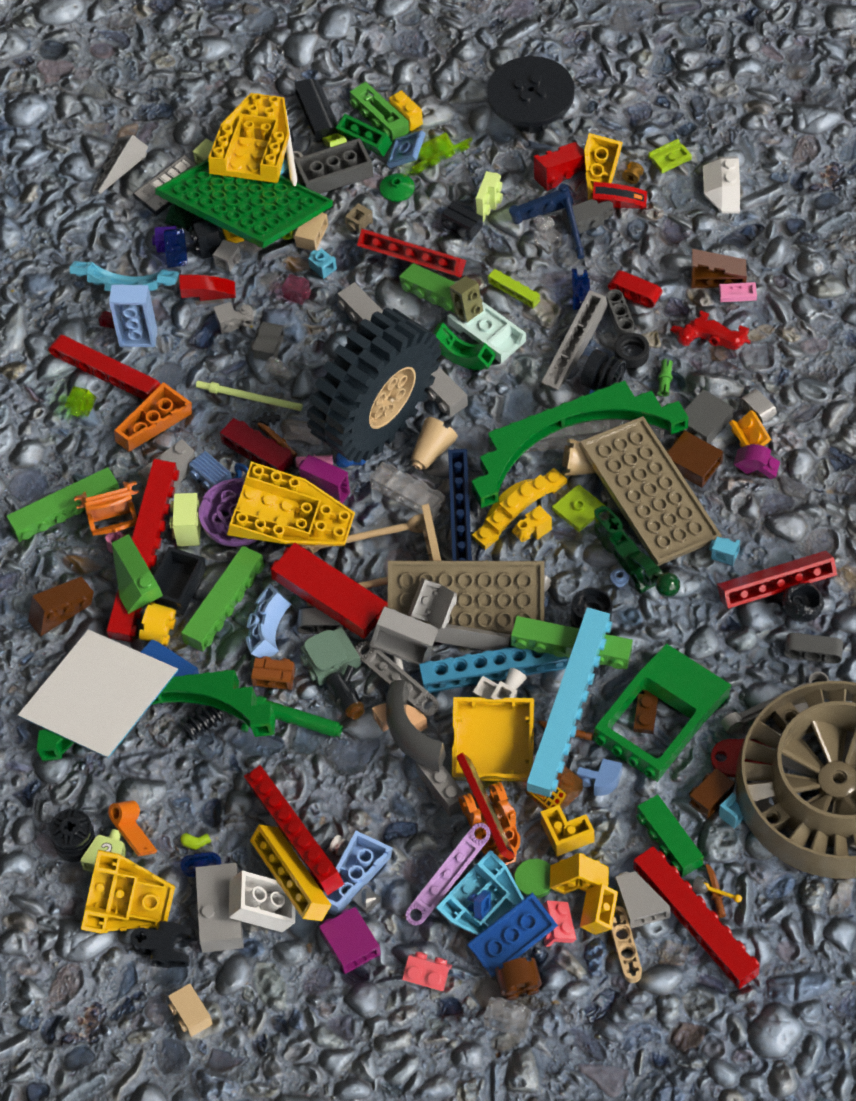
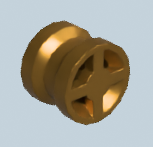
M629 162L622 177L630 184H637L644 169L637 162Z

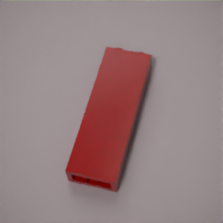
M296 542L291 547H287L283 552V556L279 560L274 561L271 566V578L363 639L377 625L384 606L388 608V602Z

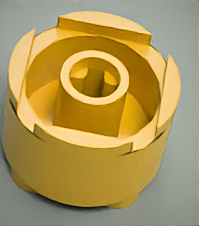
M150 602L142 619L144 630L140 629L139 639L147 642L155 640L163 646H167L170 640L169 630H173L176 624V610Z

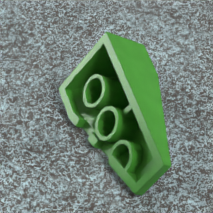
M128 534L112 542L119 597L128 614L162 597L163 594L130 535Z

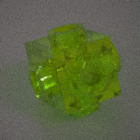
M73 386L64 406L70 410V414L76 417H80V415L88 417L97 397L88 389Z

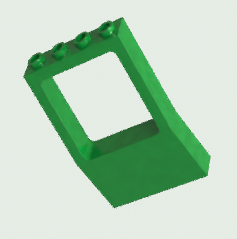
M666 644L635 676L596 725L593 740L598 745L611 751L615 756L628 762L631 767L643 772L648 778L658 782L700 727L729 697L731 684ZM642 690H647L690 718L660 758L651 756L611 729Z

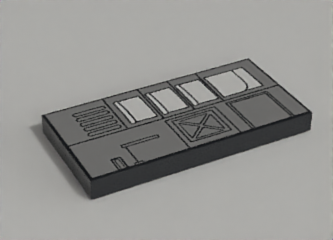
M184 154L133 193V197L153 214L159 215L173 203L155 195V188L198 164Z

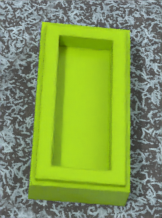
M338 133L322 138L323 144L329 148L347 142L346 137Z

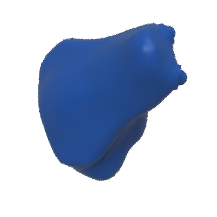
M336 454V464L338 467L363 466L366 463L364 459L359 463L353 460L351 462L341 454Z

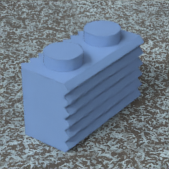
M206 451L189 463L191 477L196 481H201L207 491L222 481L232 479L231 472Z

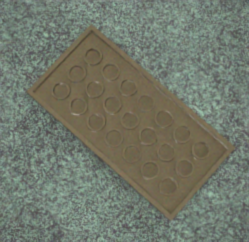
M644 416L580 441L579 447L657 566L711 544L712 540L722 537Z
M388 560V608L410 616L408 612L421 578L442 584L457 593V602L452 608L448 624L510 634L511 639L517 616L544 621V561ZM415 618V619L420 620V621H422V622L429 623V622H427V621H424V620Z

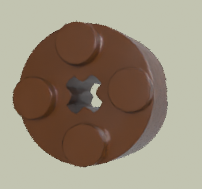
M526 957L517 958L503 963L504 967L500 970L499 967L495 968L501 995L505 996L507 1001L519 998V994L527 993V995H534L539 992L538 988L542 985L535 958H531V961H527Z

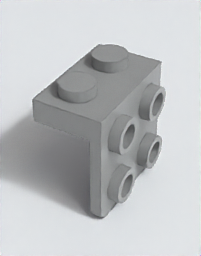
M421 578L408 615L427 621L438 629L444 630L445 626L449 623L452 608L456 605L457 593L442 584Z

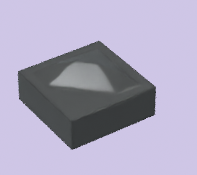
M366 885L352 898V903L366 914L381 901V897Z

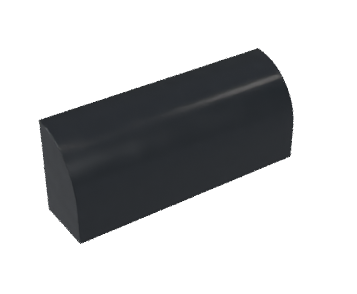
M315 79L295 82L296 96L316 142H322L323 137L335 133L340 134L336 129L338 122L321 83Z

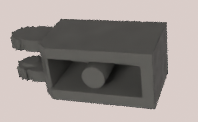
M591 199L572 206L580 234L603 225L604 220L613 216V203L610 201L598 204L596 200ZM563 209L562 221L571 235L566 209Z

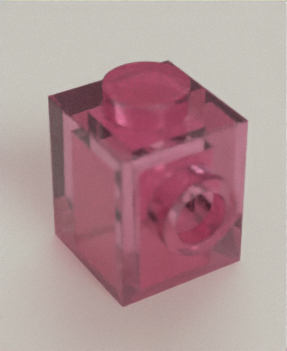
M289 274L282 285L283 298L303 304L311 295L309 280Z

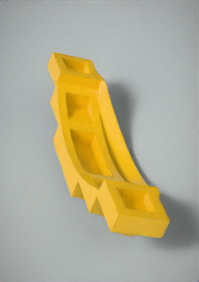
M553 468L544 476L539 475L537 478L522 480L512 485L499 496V502L492 505L483 526L472 534V539L486 550L499 539L500 534L524 509L546 494L556 493L567 484V478Z

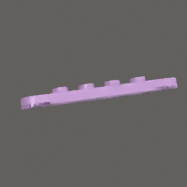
M477 823L469 830L406 911V919L410 924L420 925L426 920L491 836L490 829L486 824ZM479 827L486 830V837L484 839H477L474 835L475 829ZM413 909L421 911L422 918L415 921L411 918L410 913Z

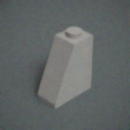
M636 871L623 872L615 876V886L622 907L626 911L631 929L670 918V906Z

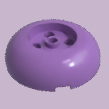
M243 478L228 479L214 485L205 493L199 507V520L203 530L212 540L225 546L241 547L258 541L227 535L245 482ZM225 512L229 513L226 517L222 516Z

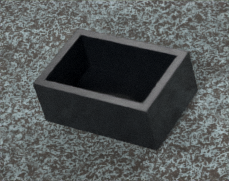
M168 547L153 576L163 596L152 601V603L173 608L176 610V614L184 616L207 570L204 557Z

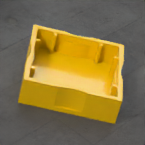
M453 697L452 778L455 781H467L457 760V755L463 752L472 760L481 781L527 782L534 761V698L492 700L482 697Z

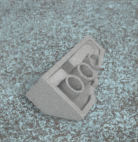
M134 135L118 138L108 155L110 160L102 168L104 173L98 177L91 194H101L138 162L142 161L147 155L146 150L148 146Z

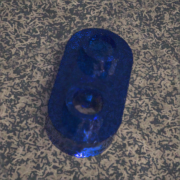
M208 852L185 856L181 860L180 867L185 876L194 877L196 876L195 867L208 866L210 863L220 865L222 862L217 853Z

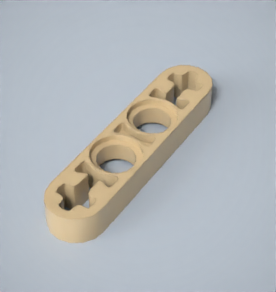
M615 906L614 913L620 916V924L617 925L616 918L613 917L612 929L610 931L623 977L629 983H636L641 979L642 967L626 911L621 906ZM623 930L627 932L628 936L625 939H619L616 933ZM629 949L633 952V955L625 958L621 952ZM631 963L633 970L636 972L635 976L629 973V964Z

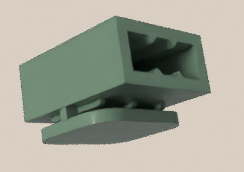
M342 627L334 631H323L307 639L305 644L300 647V661L303 666L307 665L311 680H316L319 686L325 684L328 676L336 672L344 675L348 665L355 667V669L361 666L360 656Z

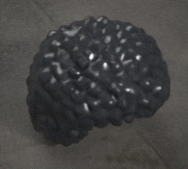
M798 583V585L790 586L784 591L781 600L787 615L798 622L815 620L821 614L825 604L822 593L812 583Z

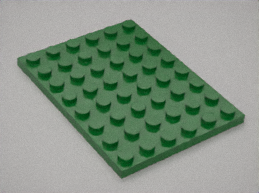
M208 159L155 188V195L261 248L267 247L333 206V200L298 183L294 187L290 179L281 175L278 183L209 174Z

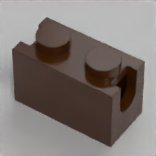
M716 768L712 773L709 772L704 776L702 783L698 787L694 786L689 793L692 799L689 805L708 819L734 793L735 782Z

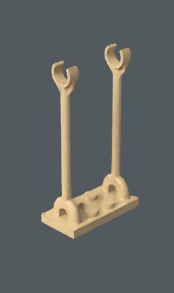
M429 504L421 505L423 513L411 517L407 523L348 535L346 543L406 530L413 533H424L429 560L441 561ZM300 545L312 554L320 549L332 547L328 545ZM388 577L358 584L366 589L387 585Z

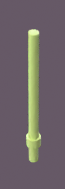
M196 382V388L209 390V393H222L297 411H302L303 404L224 387L215 382Z

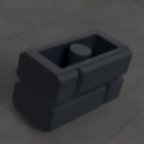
M454 201L450 203L441 215L442 225L447 230L452 229L463 238L467 237L472 240L483 227V216Z

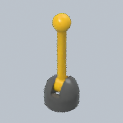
M697 876L694 880L693 892L703 894L709 890L732 898L737 903L742 900L739 894L733 895L710 887L708 880L703 877Z

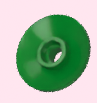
M401 173L388 175L380 183L381 195L392 202H401L410 198L415 190L413 180Z

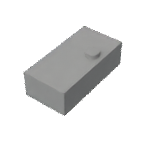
M237 863L195 867L199 939L202 952L244 948L242 921L229 918V882L239 873Z

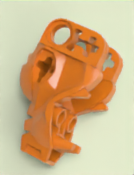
M497 782L488 786L489 798L516 856L520 846V835L516 829V812L507 800L508 797L502 783ZM467 793L459 796L458 799L462 812L467 817L470 827L472 828L477 823L486 824L480 809L476 807L472 795ZM482 827L475 829V837L477 839H484L486 837V830ZM492 835L481 849L485 855L492 850L506 865L516 862V857L509 860L499 853Z

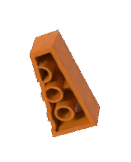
M163 382L114 430L115 442L128 452L132 451L191 415L192 402Z

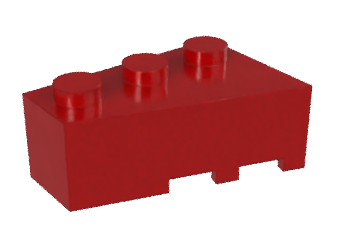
M576 142L561 146L555 152L551 150L546 151V155L533 156L534 179L546 191L557 187L561 182L570 179L574 174L585 169L584 150Z

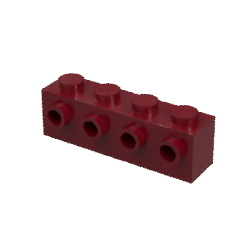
M233 418L220 431L221 443L251 462L282 472H286L293 465L292 453L288 448H283L273 439L266 438L260 431L253 430L244 421Z

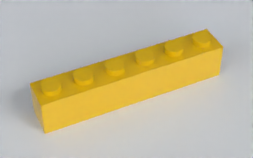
M259 824L250 842L302 919L322 921L330 909L331 903L280 829L274 826Z

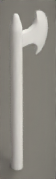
M289 129L286 155L290 181L295 187L297 183H300L296 173Z

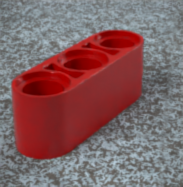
M621 270L616 271L608 284L609 290H619L624 298L649 308L655 306L663 293L658 285Z

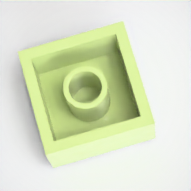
M197 493L174 494V501H171L170 504L171 513H173V517H170L172 538L176 539L177 546H200L201 523L199 520L200 505Z

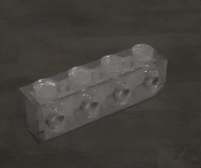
M382 462L370 476L372 489L417 514L423 513L421 505L429 504L433 521L446 506L445 495L441 491L428 487L426 483L419 482L412 478L410 474L397 470L391 464L388 465Z

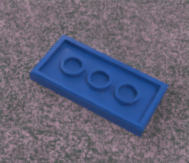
M532 892L467 943V946L493 978L496 976V967H499L500 970L504 967L503 963L520 957L558 927V924Z

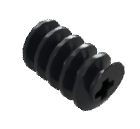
M205 705V709H199V714L193 712L192 718L187 716L185 718L186 722L180 720V725L188 737L197 740L196 733L204 736V728L210 732L211 724L215 728L218 727L217 720L222 724L224 723L223 713L220 709Z

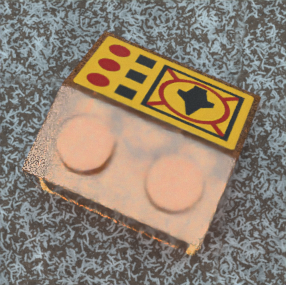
M564 766L562 774L558 773L557 780H559L556 792L552 791L550 798L527 790L525 794L545 810L560 805L563 811L583 791V780Z

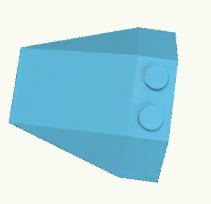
M490 850L445 896L436 909L450 923L478 936L521 902L524 897L506 864ZM483 890L490 891L491 910L482 920L474 918V912L468 910V906L474 902L467 900V898L473 893L479 895Z

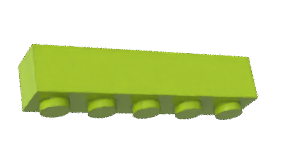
M494 269L488 275L489 284L534 309L540 302V294L522 285L519 281H515L501 271Z

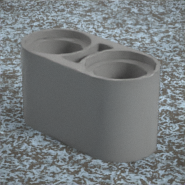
M753 389L739 399L742 409L746 413L750 410L754 411L762 424L777 414L775 406L757 389Z

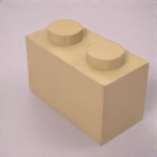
M326 213L319 214L294 230L293 239H295L296 247L311 251L317 250L328 227Z
M191 984L168 996L170 1001L168 1007L173 1016L178 1015L180 1028L183 1032L187 1031L190 1037L213 1025L210 1014Z

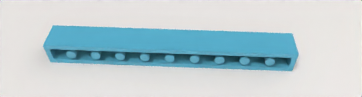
M588 607L586 609L527 780V791L550 798L552 791L556 792L559 784V780H557L558 773L562 774L565 762H563L565 755H569L571 748L569 741L571 737H575L577 731L575 723L576 720L581 719L583 713L581 708L582 702L586 703L589 691H587L588 685L593 684L595 677L593 670L594 667L598 668L601 656H598L599 652L604 650L607 641L605 635L611 631L612 622L610 621L609 613Z

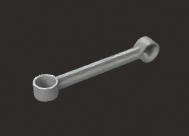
M814 672L810 675L808 682L797 687L810 684L816 679L829 681V678L823 672ZM782 694L739 714L737 712L728 714L722 719L721 725L727 734L739 731L744 724L755 720L767 705Z

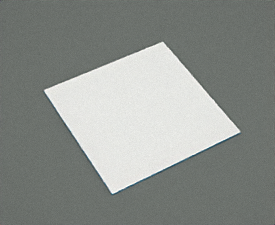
M88 629L18 716L109 758L179 669Z

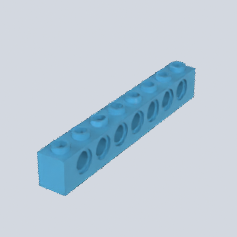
M505 647L501 650H487L473 655L465 654L456 658L448 657L439 661H426L419 664L422 685L429 693L477 685L482 676L493 682L506 680L510 668H515L526 676L566 669L569 658L557 657L549 653H538L530 649Z

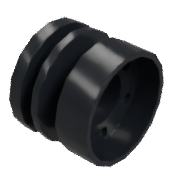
M595 349L584 365L581 384L593 390L597 386L598 389H604L614 383L622 382L626 370V361L617 359L615 356L609 359L608 353Z
M585 588L575 594L571 605V627L580 629L587 607L609 613L611 621L613 603L611 597L605 591L598 588Z
M66 809L59 812L53 817L49 825V833L57 855L69 862H79L96 837L89 816L78 809Z

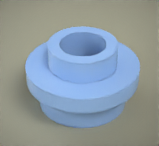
M617 568L610 574L611 582L617 587H623L629 582L630 576L622 568Z

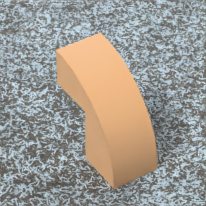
M386 703L373 707V718L381 730L385 732L389 729L386 720ZM406 704V715L410 722L420 732L427 728V718L418 709Z

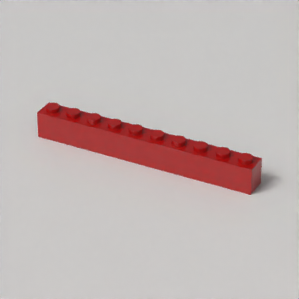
M153 459L132 536L135 546L150 571L152 566L156 564V549H160L161 546L160 534L165 531L166 521L164 519L166 515H169L170 498L174 497L175 487L173 486L174 482L178 481L180 473L175 462ZM119 590L115 598L107 634L111 639L132 642L133 636L137 635L138 625L136 623L138 619H141L143 608L141 607L128 614L119 597Z

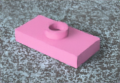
M756 283L719 284L720 302L757 301Z

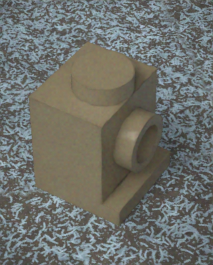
M358 203L345 216L347 229L350 232L356 231L361 233V229H365L369 224L373 223L372 211Z

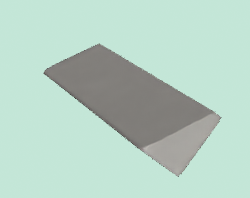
M447 624L444 630L439 629L434 642L495 651L509 646L510 634Z

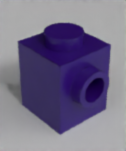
M176 226L155 227V235H152V245H156L157 253L178 251Z

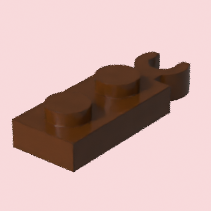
M642 690L643 694H638L634 732L654 734L658 697L647 690Z

